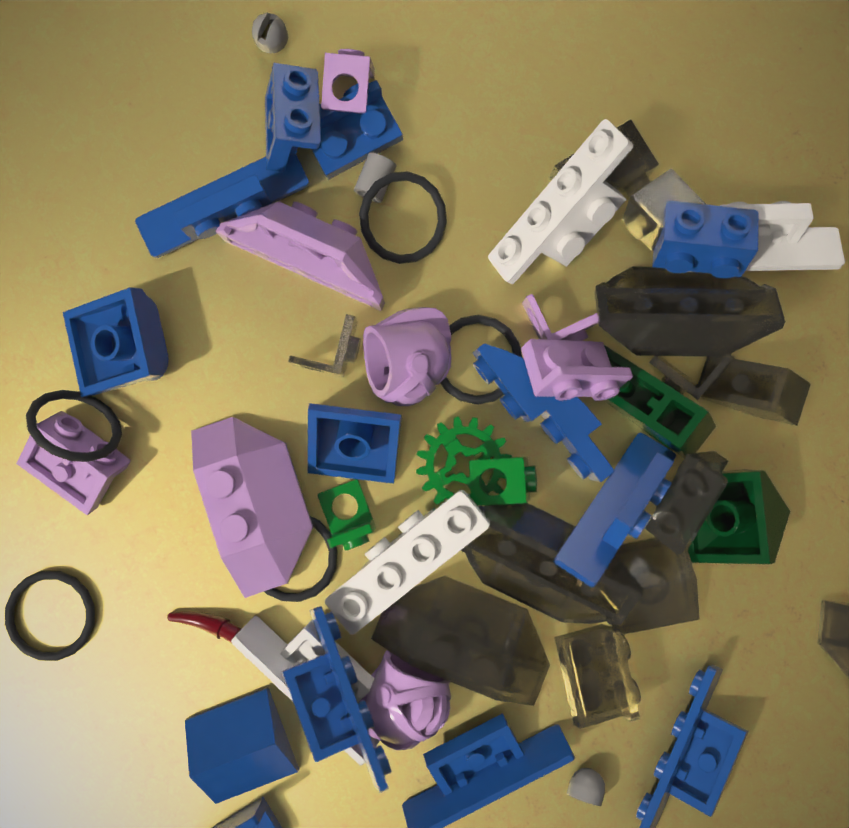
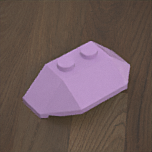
M278 201L222 222L216 230V233L229 244L377 310L382 311L385 304L383 295L362 240L356 236L357 230L347 223L334 219L332 224L317 219L318 213L304 204L293 202L290 207Z
M234 417L192 430L193 472L220 557L242 595L246 598L287 584L312 532L313 524L286 443Z

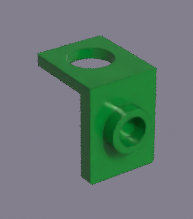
M528 457L469 461L471 499L477 506L528 503L530 501V493L537 492L536 466H528ZM490 468L499 469L506 476V488L499 495H489L481 488V476Z
M358 479L318 493V499L332 534L327 539L330 548L342 544L344 551L369 542L367 534L374 532L376 525ZM340 494H349L357 501V513L350 519H341L333 512V501Z

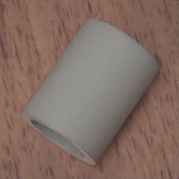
M369 153L355 185L354 192L364 198V195L374 182L389 173H394L397 165L385 156ZM389 185L381 188L372 201L381 203Z

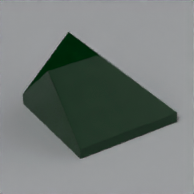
M740 469L678 476L687 563H775L790 510L765 470Z

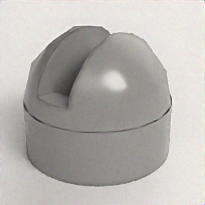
M264 13L253 21L252 36L255 44L261 51L277 53L285 47L288 41V33L281 18L275 14ZM271 24L266 40L261 38L266 26Z
M582 768L572 776L567 795L589 804L602 806L605 783L601 775L593 769Z

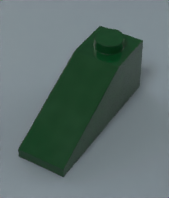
M604 345L611 367H629L633 375L629 381L619 388L620 391L617 395L604 401L653 438L687 461H690L716 427L709 411Z

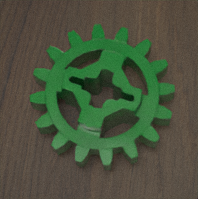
M458 416L453 419L452 429L448 430L441 422L437 424L438 432L440 433L437 438L428 434L425 435L424 439L430 445L429 451H417V456L426 460V466L417 468L416 474L428 475L429 480L424 483L422 489L423 491H429L434 488L437 491L434 503L438 505L445 498L449 499L455 494L443 487L452 481L465 483L471 491L470 475L466 476L463 472H457L445 476L447 472L452 470L451 467L457 463L454 457L457 453L461 452L464 457H468L471 455L475 456L481 452V456L475 460H485L491 457L492 459L512 458V455L500 454L499 448L505 444L506 440L505 438L493 440L490 437L494 430L493 425L490 424L481 431L477 429L478 418L473 417L468 427L462 426V421ZM456 435H471L484 443L475 448L462 446ZM442 444L447 452L445 466L434 472V457L439 446ZM493 468L486 484L481 477L480 485L483 491L487 494L491 491L501 494L504 490L498 484L500 478L506 479L505 474L501 470Z

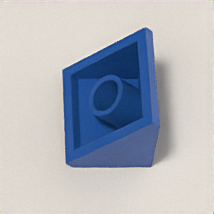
M309 403L308 473L394 484L402 415Z
M269 687L191 716L185 720L189 778L215 804L299 771Z

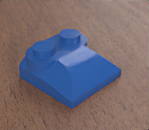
M129 287L63 312L81 397L97 395L142 381H156L165 374L169 358L158 308L155 302L145 294L143 289Z

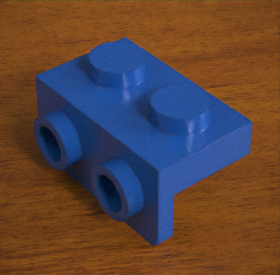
M668 201L664 208L663 230L653 251L652 267L665 268L673 273H686L689 271L710 273L717 278L742 277L758 251V211Z

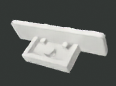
M604 119L488 255V259L506 282L514 284L540 253L567 267L583 251L587 243L604 224L612 219L615 212L627 200L616 188L604 180L632 150L633 143L607 119Z
M778 201L772 204L733 202L727 205H720L757 210L759 213L758 251L745 271L840 269L845 263L838 228L808 227L814 219L811 203Z
M459 490L437 509L434 507L424 516L417 510L398 526L402 532L401 535L391 543L384 537L365 553L369 561L359 572L325 599L326 606L349 634L354 635L487 530L490 526V521L464 490Z
M254 616L231 640L232 644L291 700L292 698L282 671L325 654L313 620L286 644L258 616ZM335 642L340 657L349 656L354 667L358 682L352 684L351 687L358 703L370 692L374 678ZM370 736L372 744L375 748L378 745L379 740ZM359 744L343 750L359 765L365 764Z

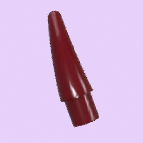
M170 612L167 615V620L170 622L196 627L217 639L222 638L231 644V640L242 629L231 623L230 619L208 613Z

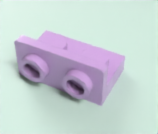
M529 339L521 347L535 397H555L556 400L560 401L575 397H592L596 401L606 400L617 395L620 391L619 388L633 377L629 367H611L603 342Z
M63 411L37 423L38 429L46 439L54 445L72 452L88 453L100 450L109 443L83 426L77 418ZM30 435L16 464L81 512L89 515L98 508L113 478L128 467L130 459L115 449L102 459L90 462L68 461L51 455L36 444Z

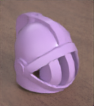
M429 307L409 308L396 312L376 325L365 327L363 351L366 373L371 389L377 397L396 406H411L421 402L426 396H430L436 389L435 385L446 378L451 367V332L448 319L443 312Z
M387 650L380 665L371 675L374 681L370 692L359 702L365 700L375 727L368 730L370 736L394 750H408L437 734V731L446 723L450 712V680L428 664L407 653Z

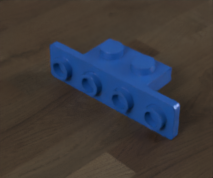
M289 155L284 172L266 170V157L137 217L135 223L151 256L160 258L197 239L212 237L217 234L216 230L220 223L273 204L307 188L310 183L297 155Z
M638 433L614 468L615 472L608 477L558 552L554 562L587 585L594 587L628 534L637 539L652 515L644 511L649 501L657 506L672 482L664 477L674 463L676 454L647 435Z
M321 606L309 611L325 654L283 670V676L315 763L359 744L373 785L381 793L389 789L385 775L392 773L383 747L380 745L374 748L368 730L375 727L365 700L358 703L356 701L351 685L357 683L358 680L349 656L341 658L336 647L335 640L341 638L336 619L332 612L324 614Z
M709 665L706 672L699 669L692 681L689 694L695 698L689 712L687 713L682 710L675 721L671 735L677 738L671 754L664 752L659 759L654 771V777L660 780L654 794L646 793L638 808L636 818L642 821L639 828H656L670 794L710 817L713 816L749 731L706 710L723 670L715 665Z
M502 713L424 753L426 766L437 785L402 804L407 828H443L572 762L575 756L560 726L557 724L519 743Z

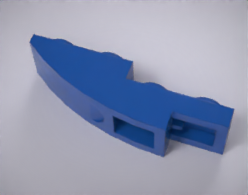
M485 343L472 352L477 359L473 366L487 384L494 381L503 392L504 396L500 398V402L515 420L521 416L524 422L533 421L541 415L544 418V421L540 423L542 429L555 444L559 442L564 444L571 454L567 458L568 463L583 480L589 477L590 480L602 482L615 472L588 436L602 423L578 397L563 401L556 400L555 397H535L524 358Z

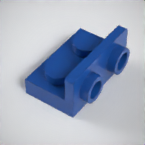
M273 63L265 94L266 170L284 172L289 155H296L298 147L319 148L321 131L318 71L316 69Z
M377 80L369 83L366 113L323 110L321 104H319L321 142L318 149L311 150L327 180L365 161L369 153L378 154L403 141V134L382 97V90ZM355 84L350 87L339 100H352L358 93L359 85Z

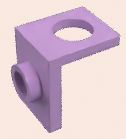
M339 49L338 54L325 53L321 102L323 110L353 113L367 112L369 78L374 79L375 72L370 56H364V52L354 49ZM339 76L354 77L358 82V93L350 101H341L333 94V83Z
M534 295L526 296L522 302L539 339L583 341L588 338L585 330L604 320L599 311L552 334Z

